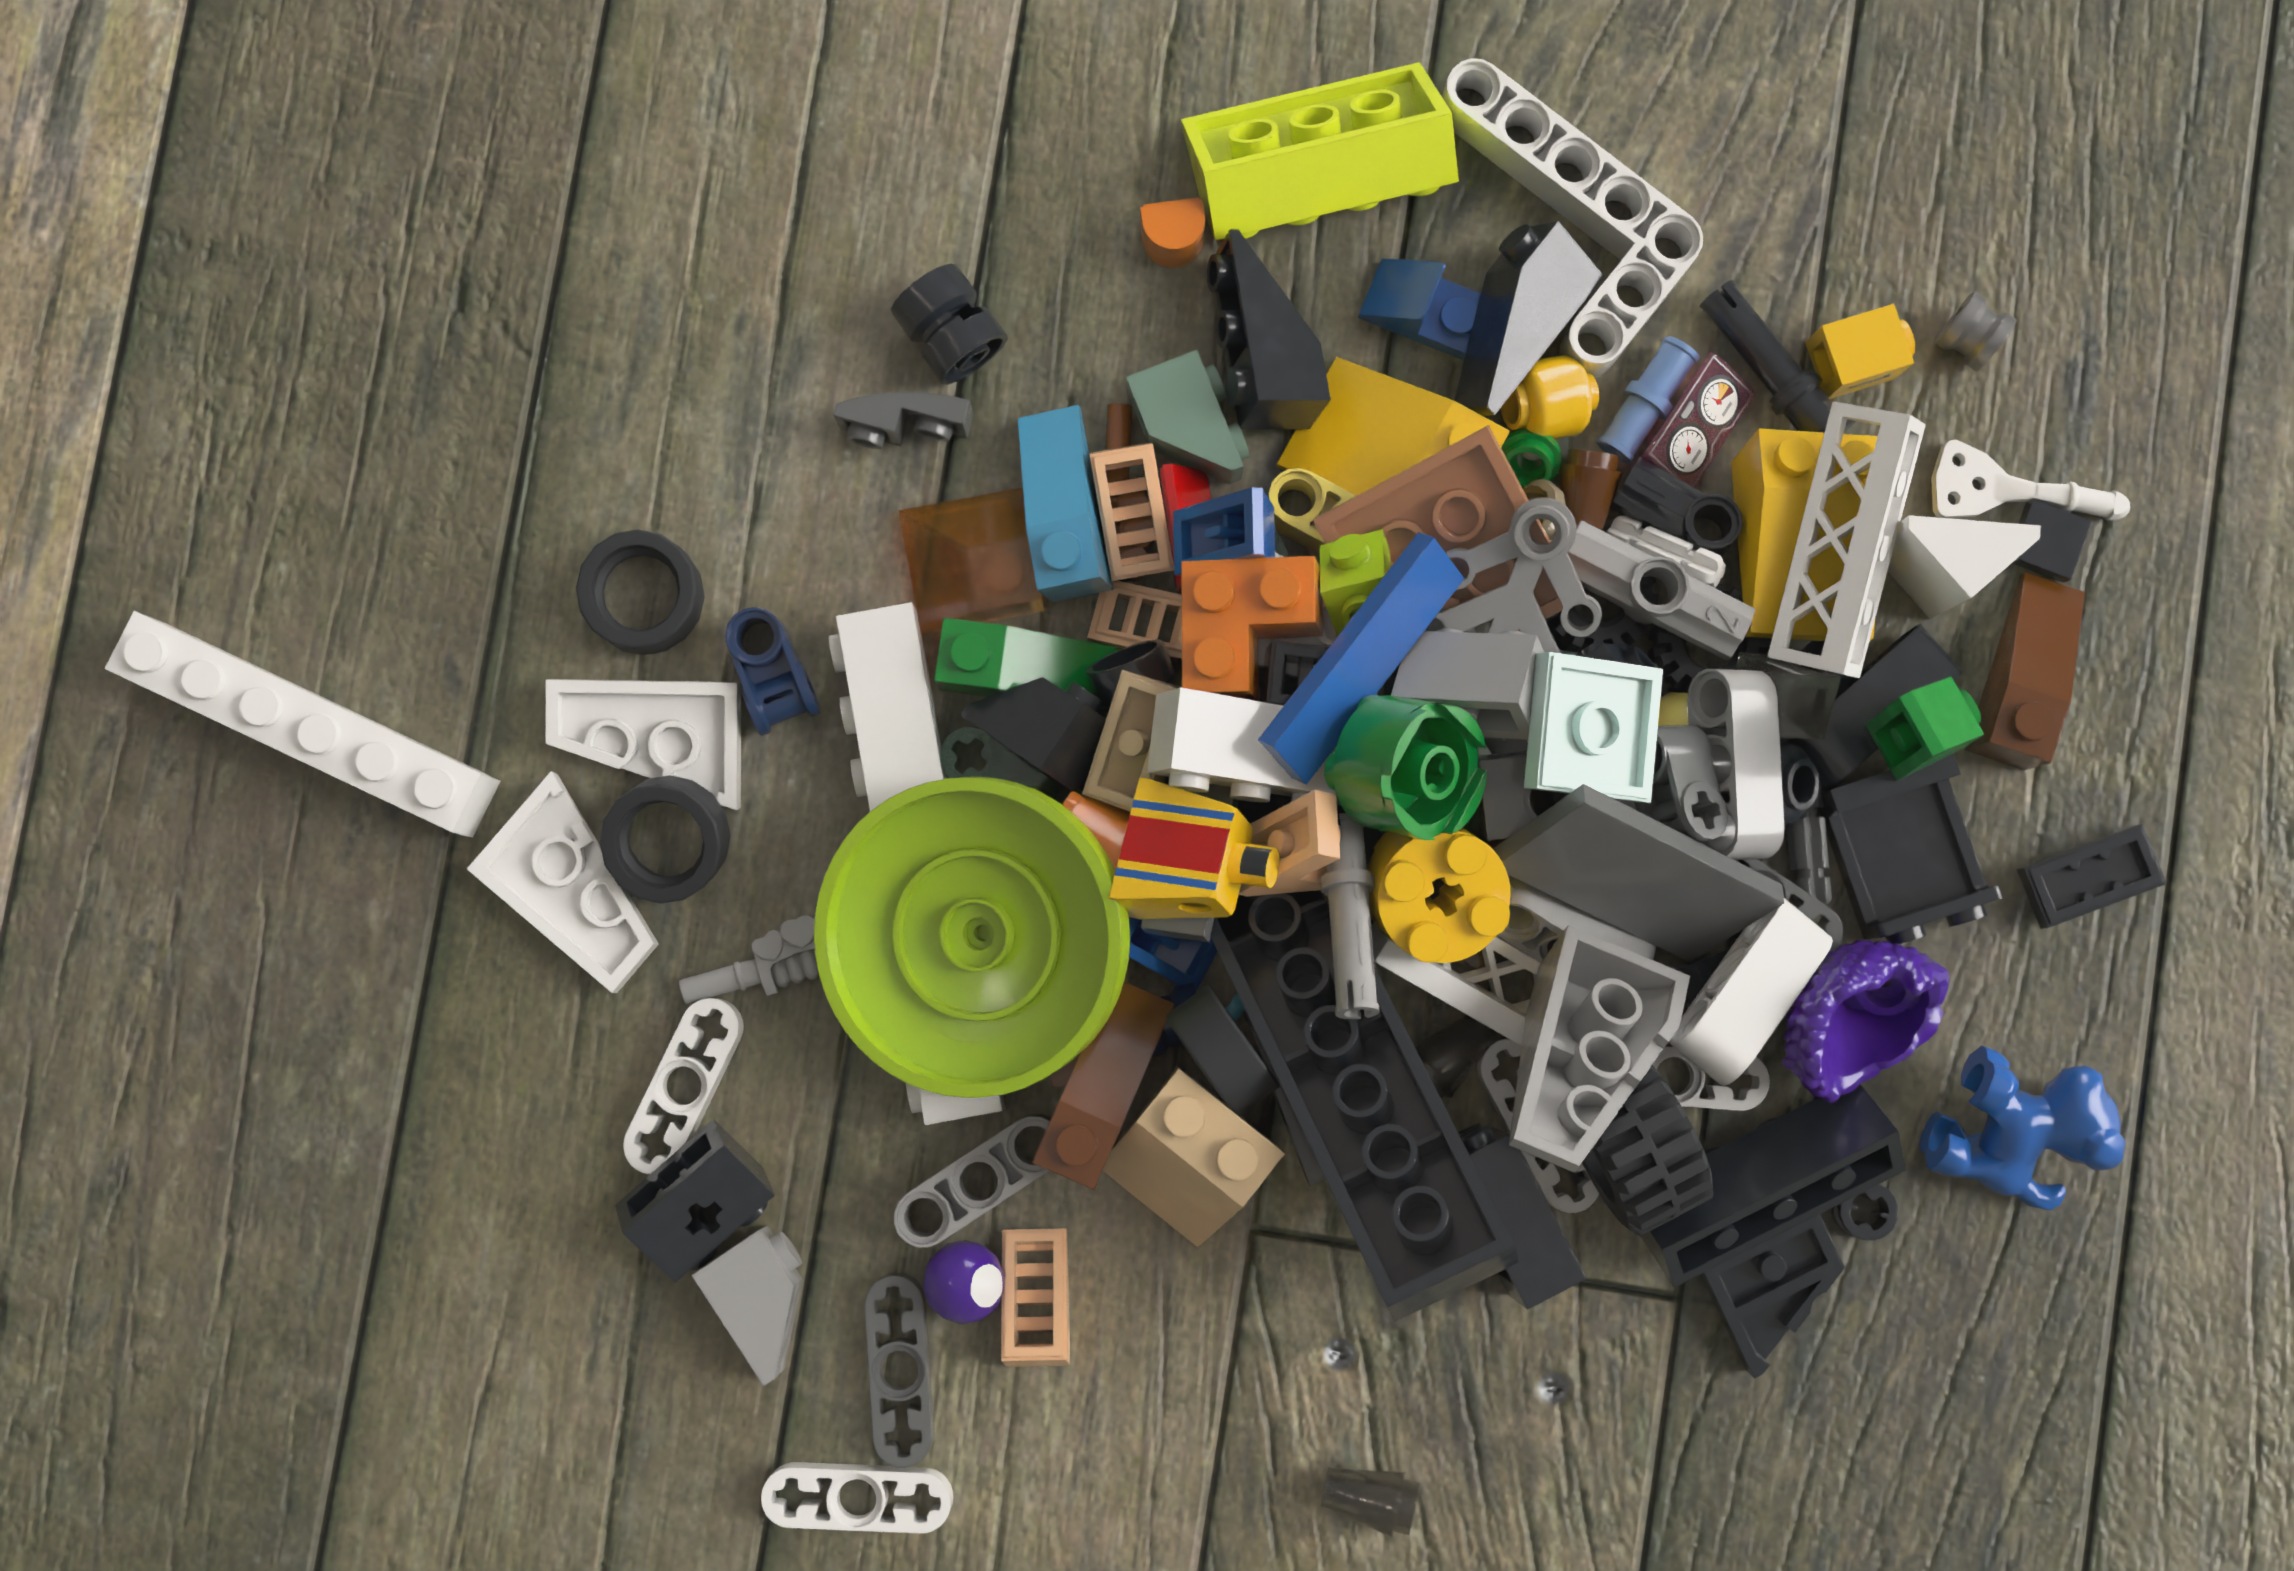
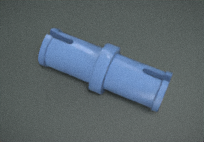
M1665 337L1661 342V347L1638 381H1630L1623 392L1626 397L1625 402L1603 435L1596 441L1597 445L1606 453L1618 455V460L1621 462L1631 463L1634 459V454L1657 419H1665L1673 408L1670 399L1693 364H1696L1700 358L1699 354L1692 347L1675 337Z

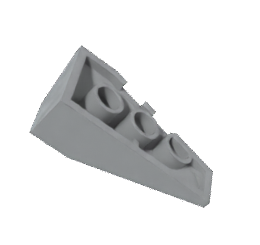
M1567 925L1539 965L1525 1017L1509 1145L1575 1172L1630 1094L1651 1068V1065L1679 1029L1690 976Z

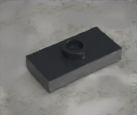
M2143 824L2128 827L2017 869L2040 929L2050 928L2167 884Z

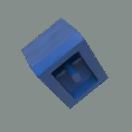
M1250 487L1173 511L1174 575L1182 576L1181 561L1275 557L1274 507L1263 488Z
M1129 917V958L1179 986L1194 982L1197 991L1218 952L1211 936L1209 943L1146 934L1141 928L1142 919Z

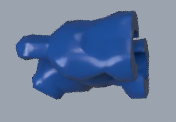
M1980 1046L1968 1056L1961 1074V1085L1975 1093L1969 1099V1103L1988 1113L1982 1133L1967 1135L1956 1119L1939 1112L1932 1114L1922 1131L1919 1141V1148L1925 1154L1928 1169L1943 1176L1977 1180L1978 1183L2002 1196L2014 1195L2027 1206L2051 1211L2061 1205L2066 1189L2063 1184H2037L2032 1179L2037 1159L2045 1149L2053 1150L2070 1162L2087 1165L2092 1170H2109L2120 1164L2124 1157L2126 1141L2120 1134L2121 1121L2117 1105L2106 1092L2101 1073L2088 1066L2064 1068L2052 1081L2046 1083L2042 1095H2031L2018 1090L2019 1081L2016 1075L2009 1070L2010 1063L2002 1054L1991 1048Z

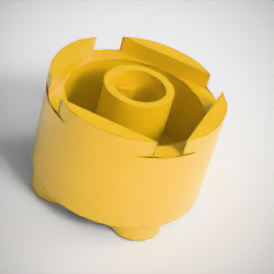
M1464 828L1452 835L1440 833V835L1433 837L1435 840H1421L1386 832L1373 848L1375 851L1367 866V870L1374 875V889L1369 893L1370 916L1375 924L1403 951L1426 963L1460 961L1484 949L1496 935L1505 930L1510 919V883L1503 862L1489 845ZM1440 878L1445 884L1439 888L1440 895L1430 900L1427 897L1434 893L1432 882Z

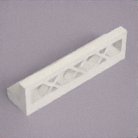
M1832 402L1767 657L1860 678L1926 425L1912 415ZM1847 419L1880 425L1874 451L1851 465L1840 447ZM1836 461H1838L1843 471L1833 477ZM1869 468L1864 486L1858 475ZM1850 481L1861 499L1858 514L1835 530L1824 512L1827 496ZM1821 525L1826 536L1816 542ZM1853 532L1849 549H1847L1842 539ZM1833 545L1845 564L1841 580L1819 594L1808 576L1811 558ZM1803 590H1805L1810 600L1799 606ZM1836 597L1831 614L1825 603ZM1816 609L1828 628L1821 656L1789 649L1795 622Z
M1375 922L1373 923L1371 931L1374 962L1522 1046L1525 1017L1530 999L1515 1004L1504 1000L1499 976L1526 969L1533 973L1535 982L1540 962L1496 936L1482 949L1485 967L1459 974L1451 969L1450 963H1426L1419 961L1403 951ZM1494 951L1509 960L1496 964ZM1488 979L1491 992L1476 984V982Z

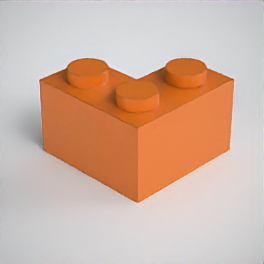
M1315 556L1181 561L1182 688L1259 701L1258 639L1323 636V599L1320 594V566Z

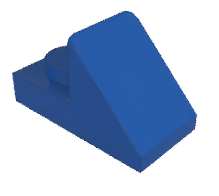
M1382 258L1358 318L1464 360L1481 294L1441 278L1446 264L1441 262Z

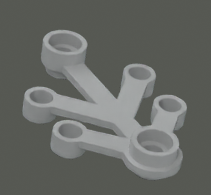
M1546 497L1535 498L1525 502L1516 510L1510 522L1509 532L1468 550L1460 547L1447 550L1445 553L1449 558H1462L1469 566L1468 576L1464 578L1456 590L1467 587L1480 571L1517 558L1508 583L1445 611L1441 609L1435 616V619L1440 620L1445 628L1456 629L1462 632L1494 619L1488 633L1499 634L1502 631H1518L1520 629L1522 633L1527 635H1537L1544 652L1560 653L1533 593L1544 567L1563 605L1560 620L1565 631L1575 637H1586L1594 633L1600 624L1602 611L1599 603L1593 597L1586 595L1568 555L1575 542L1577 532L1576 522L1571 511L1563 503L1555 499ZM1537 519L1551 521L1556 529L1555 537L1548 542L1535 540L1530 532L1531 524ZM1578 604L1588 606L1594 615L1592 623L1585 627L1574 625L1568 616V612L1573 606Z

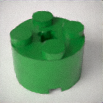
M1368 695L1359 702L1356 711L1348 719L1339 736L1335 752L1328 757L1324 767L1325 781L1330 789L1336 791L1342 808L1356 823L1368 828L1421 840H1435L1433 837L1440 835V833L1452 835L1462 829L1471 819L1482 799L1486 786L1487 770L1478 768L1477 747L1486 748L1484 736L1475 719L1467 711L1457 706L1392 695Z

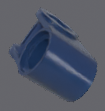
M757 607L743 609L736 613L727 624L725 633L726 644L741 681L740 686L746 706L761 736L769 734L772 725L806 712L812 717L821 714L820 705L803 663L799 660L789 631L784 623L766 609ZM755 624H769L774 633L772 646L761 655L753 656L747 654L743 644L744 635L747 630Z

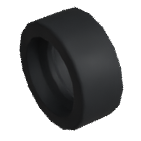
M640 529L615 533L595 545L581 564L576 584L579 611L591 630L619 650L639 655L664 652L685 640L700 620L705 598L701 574L689 555L662 534ZM646 556L656 558L669 567L676 578L678 595L675 607L667 619L654 627L638 630L624 627L613 619L605 605L604 589L606 580L615 566L628 558Z
M668 775L646 779L618 798L603 819L599 843L604 866L618 886L638 899L663 904L687 899L704 888L714 878L727 859L731 835L726 813L710 791L693 780ZM666 802L678 805L693 816L701 829L703 838L701 855L693 867L682 874L670 876L656 874L642 865L631 850L628 838L631 822L640 810L650 804Z
M1209 986L1202 988L1166 1015L1170 1026L1224 1102L1238 1116H1241L1279 1088V1083Z

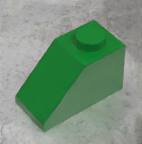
M1952 677L1920 687L1898 697L1865 724L1896 781L1965 748L1984 735L1979 726L1981 714L1976 702L1966 690L1958 689Z

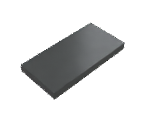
M1585 784L1576 788L1493 849L1503 862L1508 875L1689 962L1697 959L1785 903L1782 884Z

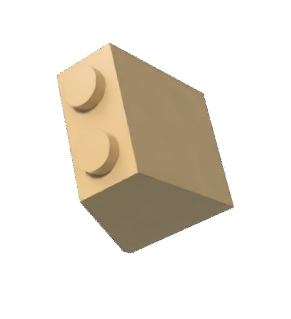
M1177 1065L1113 1145L1103 1171L1196 1247H1199L1244 1207L1285 1153Z

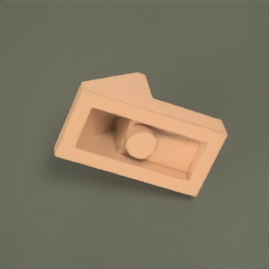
M1313 790L1251 823L1253 827L1251 844L1278 849L1280 856L1278 876L1272 888L1241 884L1239 895L1260 896L1321 890L1320 878L1327 873L1326 865L1340 859L1339 843L1341 833L1338 825L1336 795Z

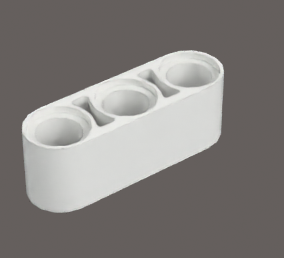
M1785 898L1784 904L1744 928L1682 1016L1680 1027L1670 1040L1672 1046L1722 1086L1735 1081L1753 1062L1831 948L1832 937Z

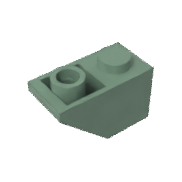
M1194 350L1126 377L1128 398L1146 443H1153L1154 452L1191 468L1202 470L1207 475L1228 484L1242 479L1244 466L1241 460L1250 457L1249 450L1238 423L1234 422L1227 425L1219 402L1225 401L1227 398L1221 378L1214 364L1204 367L1198 351Z

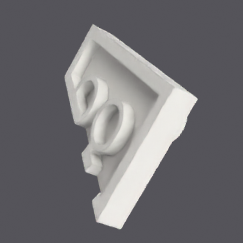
M546 680V744L648 778L671 775L690 779L710 791L720 805L734 810L741 808V682Z
M551 771L467 868L468 871L611 993H618L659 945L629 893L618 886L604 866L598 841L555 772Z

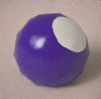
M967 1240L947 1243L930 1257L925 1268L922 1289L930 1308L943 1319L958 1324L981 1321L998 1307L1003 1293L1005 1274L997 1256L983 1245Z

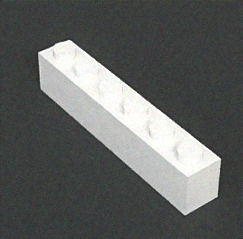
M136 611L131 615L105 667L110 672L456 834L473 838L500 784V780L166 623Z

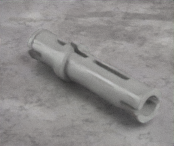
M1340 813V859L1326 865L1327 873L1320 878L1321 892L1329 899L1336 995L1335 1015L1343 1019H1361L1360 1009H1364L1367 1018L1373 1017L1380 1012L1376 994L1369 893L1374 889V875L1366 867L1363 830L1365 826L1356 823L1346 813Z

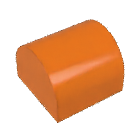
M1199 197L1144 204L1143 207H1140V228L1143 246L1147 255L1155 263L1168 268H1178L1191 263L1199 255L1203 247L1205 229L1203 199H1199Z

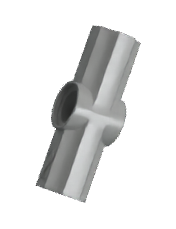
M1582 520L1577 524L1576 539L1568 555L1583 588L1622 607L1625 614L1635 622L1655 624L1725 661L1733 656L1752 623L1755 608L1688 575L1683 566L1674 559L1664 556L1653 557ZM1652 576L1664 583L1668 594L1665 605H1654L1644 599L1640 592L1641 577Z

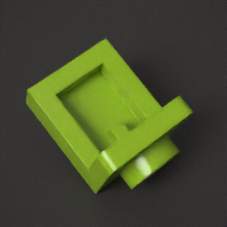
M1383 529L1361 535H1345L1334 542L1320 545V594L1337 637L1391 568L1390 548Z

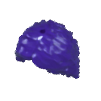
M1857 939L1852 944L1839 945L1835 951L1827 953L1790 1007V1010L1786 1013L1787 1030L1783 1035L1787 1042L1785 1044L1786 1057L1782 1061L1784 1067L1791 1069L1792 1073L1800 1079L1801 1084L1812 1095L1823 1098L1828 1103H1834L1841 1095L1852 1092L1860 1083H1865L1877 1076L1883 1069H1888L1901 1061H1905L1913 1054L1916 1048L1924 1044L1936 1033L1944 1013L1940 1005L1943 1003L1949 989L1950 978L1948 970L1930 959L1926 953H1919L1915 947L1905 948L1900 944H1891L1888 941L1872 942L1870 940L1863 941Z

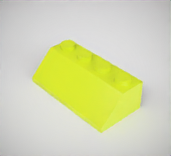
M1420 62L1181 119L1200 199H1203L1205 217L1215 241L1224 239L1229 229L1239 230L1243 237L1247 239L1262 229L1283 224L1305 225L1315 221L1320 215L1345 209L1353 211L1367 210L1375 207L1382 200L1407 194L1411 196H1425L1436 192L1440 186L1459 182L1452 112Z

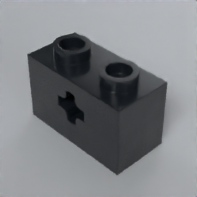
M713 1119L615 1205L622 1233L676 1283L690 1270H697L707 1264L715 1255L719 1244L737 1228L748 1226L756 1221L766 1209L768 1201L775 1194L764 1168Z

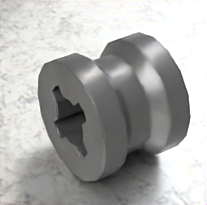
M1973 291L1948 320L1936 338L1935 343L1944 350L1956 349L1965 356V364L1974 371H1979L2006 340L2014 328L2017 319L2008 313L1996 314L1987 307L1986 298Z

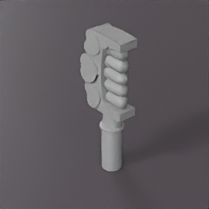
M801 916L797 919L787 920L782 924L780 931L771 930L763 938L755 939L752 943L755 959L741 963L735 961L734 965L679 980L685 1004L739 989L745 991L746 987L762 983L768 996L779 993V988L789 986L790 981L794 984H800L804 981L805 977L809 980L816 979L819 976L814 943L815 917Z

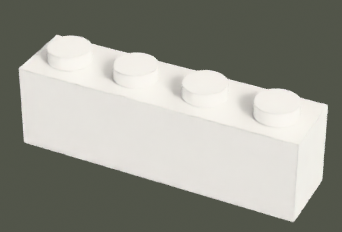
M1181 687L1156 694L1147 773L1169 777V786L1189 792H1208L1209 783L1231 787L1230 797L1243 801L1270 802V795L1276 794L1292 797V802L1313 790H1319L1335 794L1337 805H1341L1336 791L1330 789L1325 781L1324 767L1327 759L1308 784L1305 785L1292 779L1258 741L1262 733L1283 708L1282 705Z

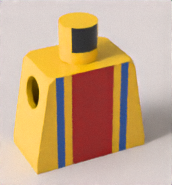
M1139 777L1109 898L1116 900L1128 912L1130 918L1229 917L1235 911L1241 884L1266 888L1274 886L1279 870V851L1275 847L1251 844L1253 827L1237 808L1161 782Z

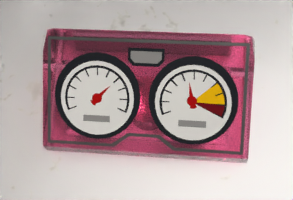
M1710 351L1698 366L1640 457L1695 488L1754 398L1756 392L1726 362Z

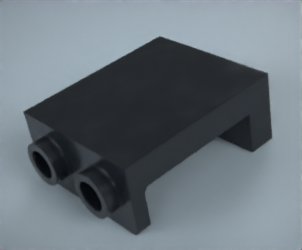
M1954 754L1940 759L1896 781L1891 770L1821 793L1824 808H1818L1820 816L1825 817L1826 833L1864 939L1885 937L1886 941L1891 944H1903L1926 936L1927 934L1923 926L1925 923L1946 917L1949 927L1964 924L1987 916L1984 904L2003 898L1999 885L1989 887L1985 882L1949 778L1961 775Z

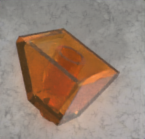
M1022 488L898 510L921 634L941 631L943 617L990 622L1045 611L1042 594L1037 590L1026 530Z

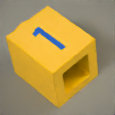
M1894 304L1822 325L1805 342L1814 370L1823 379L1820 387L1830 399L1894 380L1914 364L1912 357L1915 353L1914 336L1908 323L1905 320L1899 319Z

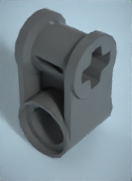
M1692 724L1658 726L1651 803L1634 802L1636 811L1656 821L1660 819L1671 820V822L1664 825L1692 839L1706 842L1720 837L1726 830L1728 822L1727 807L1720 793L1712 760L1710 741L1700 727ZM1705 811L1708 813V816L1703 819L1694 817V815Z

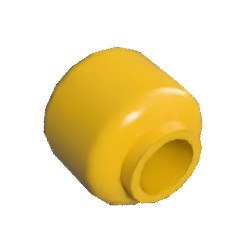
M1570 355L1539 359L1502 405L1501 413L1504 422L1511 430L1527 429L1538 435L1552 436L1554 439L1578 435L1588 425L1592 411L1598 406V384L1594 376L1586 373L1581 363Z

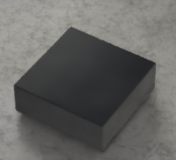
M2036 499L2030 500L2025 504L2018 524L2040 525V539L2012 564L2062 583L2072 580L2093 521Z

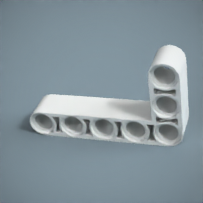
M1473 58L1461 61L1450 72L1442 94V98L1452 112L1454 133L1621 260L1574 319L1559 349V356L1570 355L1581 363L1586 373L1592 374L1594 378L1600 377L1610 369L1697 258L1703 246L1701 227L1691 215L1493 64L1483 59ZM1465 88L1474 89L1484 97L1485 103L1478 106H1469L1458 98L1456 92ZM1522 126L1531 132L1534 142L1519 144L1507 135L1506 128ZM1561 163H1570L1581 171L1584 180L1568 182L1559 176L1555 166ZM1614 200L1626 204L1631 210L1633 218L1625 221L1612 217L1607 212L1605 202ZM1668 238L1674 241L1680 247L1682 257L1670 259L1663 256L1657 250L1655 240ZM1627 285L1636 288L1642 294L1644 306L1630 307L1624 304L1618 297L1617 287ZM1593 333L1599 336L1605 344L1606 354L1594 356L1586 353L1579 345L1578 335Z

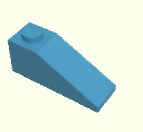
M1075 405L1018 418L1026 530L1037 590L1051 602L1114 590L1081 407Z

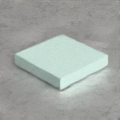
M1554 652L1536 653L1524 788L1570 794L1576 788L1585 784L1615 800L1651 803L1663 669Z

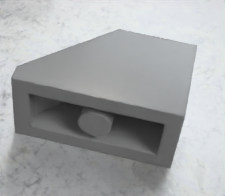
M768 1225L756 1231L692 1275L763 1386L774 1380L785 1369L803 1280L796 1270L797 1267L802 1265V1260L796 1248L783 1232H779L774 1236Z

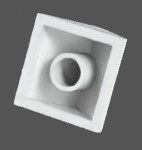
M1909 515L1900 521L1888 572L1931 619L1971 599L2040 539L2041 526Z

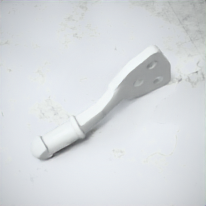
M1949 440L1941 446L1931 477L1933 512L1938 518L1976 517L2005 502H2027L2032 499L2067 512L2075 511L2101 516L2103 519L2110 521L2121 519L2130 511L2129 500L2120 492L2114 490L2106 492L2080 487L2075 482H2068L2067 484L2035 483L2010 476L1986 453L1958 440ZM1953 456L1959 458L1960 467H1957L1952 462ZM1973 479L1979 481L1980 490L1973 487ZM1948 494L1955 497V505L1949 503L1947 499Z

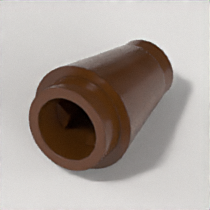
M1568 449L1566 464L1560 465V490L1564 493L1566 507L1574 516L1576 526L1582 520L1603 531L1623 472L1617 471L1618 455L1590 450Z

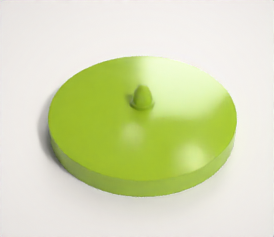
M989 777L948 778L926 782L890 797L859 821L843 840L825 873L818 896L814 925L815 956L825 995L836 1018L857 1047L874 1063L903 1082L928 1092L962 1098L990 1097L1017 1091L1043 1080L1069 1064L1096 1038L1109 1019L1125 981L1130 949L1129 915L1116 900L1109 898L1115 875L1114 866L1097 838L1070 810L1053 798L1016 782Z

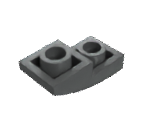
M890 392L861 396L836 404L833 416L840 429L847 432V440L867 448L882 449L884 442L901 446L907 423L914 424L913 431L915 433L937 441L948 442L950 441L951 434L968 438L974 414L970 400L926 392Z

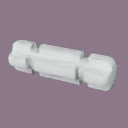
M1617 516L1608 529V534L1653 557L1664 556L1674 559L1683 566L1688 575L1714 588L1717 587L1725 573L1726 565L1720 555L1704 548L1694 550V544L1652 526H1648L1645 529L1641 528L1642 522L1628 516Z

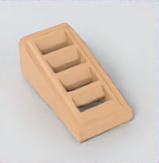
M1143 443L1089 453L1112 581L1174 570L1153 443ZM1143 465V477L1107 482L1106 470ZM1147 490L1149 502L1112 508L1110 496ZM1152 516L1153 527L1116 533L1115 521ZM1156 540L1157 553L1121 559L1119 547Z
M1117 580L1112 581L1114 590L1099 593L1087 640L1112 647L1124 648L1139 642L1158 639L1165 612L1168 610L1178 614L1170 643L1164 642L1171 662L1182 665V594ZM1117 597L1129 600L1121 632L1109 630ZM1142 604L1153 606L1145 637L1133 635Z
M1067 1229L1002 1230V1269L1005 1279L1002 1293L1001 1361L1008 1367L1070 1365ZM1053 1251V1263L1017 1264V1252ZM1053 1278V1289L1018 1290L1017 1279ZM1053 1305V1316L1018 1317V1306ZM1053 1332V1344H1019V1333Z

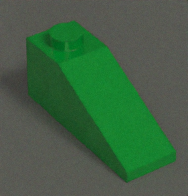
M943 617L934 681L941 691L989 697L1044 677L1064 691L1073 681L1094 695L1086 675L1087 667L1100 658L1121 648L1007 625ZM1102 706L1099 711L1109 712L1110 707Z

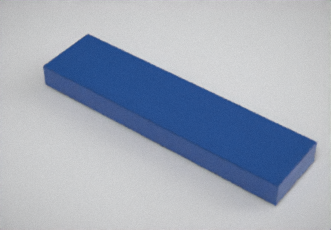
M1419 532L1416 534L1259 737L1258 741L1292 779L1305 785L1308 784L1336 747L1345 724L1356 711L1359 702L1368 695L1377 694L1464 580L1462 574L1434 537Z

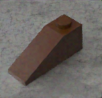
M2027 572L2020 574L1978 706L1981 714L1979 726L1984 735L1966 746V751L2024 771L2052 763L2071 703L2085 596L2084 591Z
M1124 982L1119 999L1109 1019L1096 1038L1080 1053L1032 1163L1092 1190L1095 1189L1167 1022L1166 1015L1172 1010L1174 1003Z

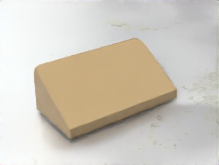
M1122 670L1082 795L1131 812L1139 777L1165 784L1167 776L1147 773L1156 694L1180 687Z

